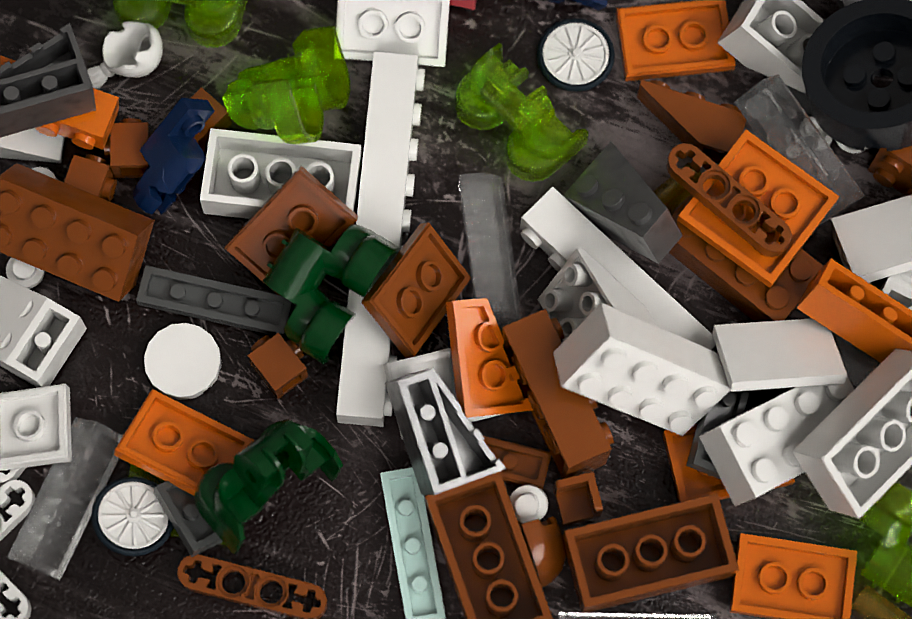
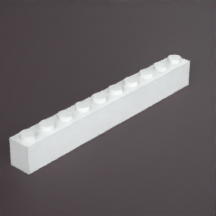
M374 52L356 225L370 229L397 247L402 248V232H410L411 210L405 209L406 196L413 197L415 174H408L409 161H417L418 139L412 138L413 126H420L422 104L415 103L416 91L424 90L425 69L418 68V55ZM392 254L390 258L386 261V263L376 276L375 280L373 281L368 292L397 254ZM349 289L347 309L356 315L345 326L336 411L337 422L383 427L384 416H392L393 410L385 383L388 381L383 364L397 361V356L391 355L392 341L361 303L363 298Z

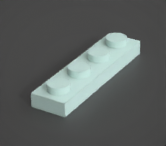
M413 468L382 472L380 476L405 619H446L424 495H421Z

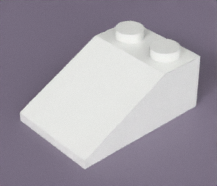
M743 0L717 43L745 67L806 93L802 78V59L809 39L824 20L801 0Z

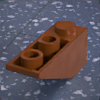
M641 80L637 98L682 143L696 146L714 162L720 163L743 133L748 114L742 113L738 107L732 104L722 103L718 105L706 101L705 97L695 92L682 93L672 90L668 84L658 80H651L649 82Z

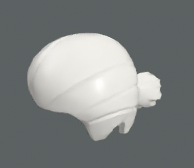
M125 21L122 23L123 30L110 31L103 44L104 62L99 66L87 69L93 88H100L108 77H112L114 74L139 78L149 75L155 70L161 61L163 52L162 39L158 30L148 23Z

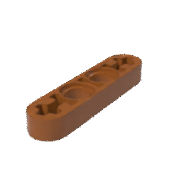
M682 143L672 148L666 167L669 175L761 254L767 257H776L785 252L791 242L792 234L790 227L696 146ZM677 156L681 159H685L687 156L691 157V168L687 166L683 167L682 170L678 168L679 159ZM701 168H705L706 171L700 175L697 183H694L692 180L696 173L692 169L699 174ZM708 179H718L724 185V193L717 197L710 196L704 191L703 183ZM741 203L749 205L754 212L753 219L747 222L737 220L732 212L733 207ZM760 217L765 219L761 227L767 233L772 234L774 231L780 233L779 243L767 244L765 242L767 234L760 227H758L756 233L751 231L758 223Z
M198 554L193 557L190 555L186 556L178 566L177 575L179 581L186 589L192 592L296 619H319L327 609L328 601L325 592L321 587L312 583ZM196 563H201V569L205 573L214 575V567L221 568L216 576V589H210L211 580L202 577L198 578L196 583H191V577L186 574L187 568L194 569ZM232 572L242 574L245 579L243 589L235 594L228 593L223 588L225 576ZM276 582L281 585L283 595L278 602L267 603L262 600L260 593L266 583ZM289 587H297L294 595L302 598H307L309 592L315 593V599L321 602L319 608L312 607L310 613L304 612L303 604L292 601L291 609L284 608L290 596Z

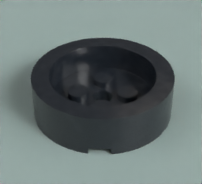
M861 0L847 5L824 20L807 43L802 59V78L810 110L822 130L845 146L864 151L865 147L887 148V152L912 146V1ZM875 76L878 78L882 76L893 78L892 83L887 87L878 88L873 85Z

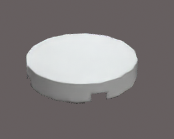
M189 323L171 324L158 331L148 343L144 355L145 372L152 385L162 394L177 400L193 399L202 395L204 391L210 386L212 387L217 381L222 366L220 350L212 335L200 326Z

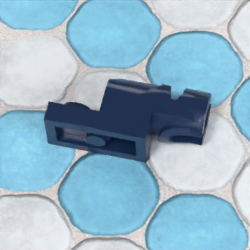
M181 98L141 147L140 152L149 166L136 184L132 194L135 202L144 212L153 215L158 209L161 215L166 213L176 201V194H181L185 190L188 182L206 159L205 154L194 136L203 130L206 121L215 112L208 100Z

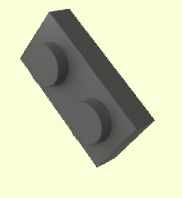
M169 481L155 486V496L191 557L223 542L200 515L195 505L194 495L176 487Z

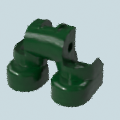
M350 225L333 249L328 248L299 228H295L288 240L282 239L281 243L285 246L275 262L269 261L267 263L270 270L263 279V282L272 290L297 305L284 327V333L289 340L299 345L303 352L322 364L330 361L332 357L329 354L330 349L348 322L354 319L356 315L334 300L330 301L318 289L325 276L330 275L340 279L345 287L364 298L386 261L392 254H397L401 249L372 230L360 225Z
M291 420L278 421L269 425L261 433L259 439L236 454L233 463H219L210 467L202 475L194 495L195 505L202 518L229 550L235 554L239 551L245 539L243 524L261 512L266 502L281 488L285 480L284 472L291 469L300 481H303L320 468L331 481H334L340 473L343 463L336 450L317 430Z

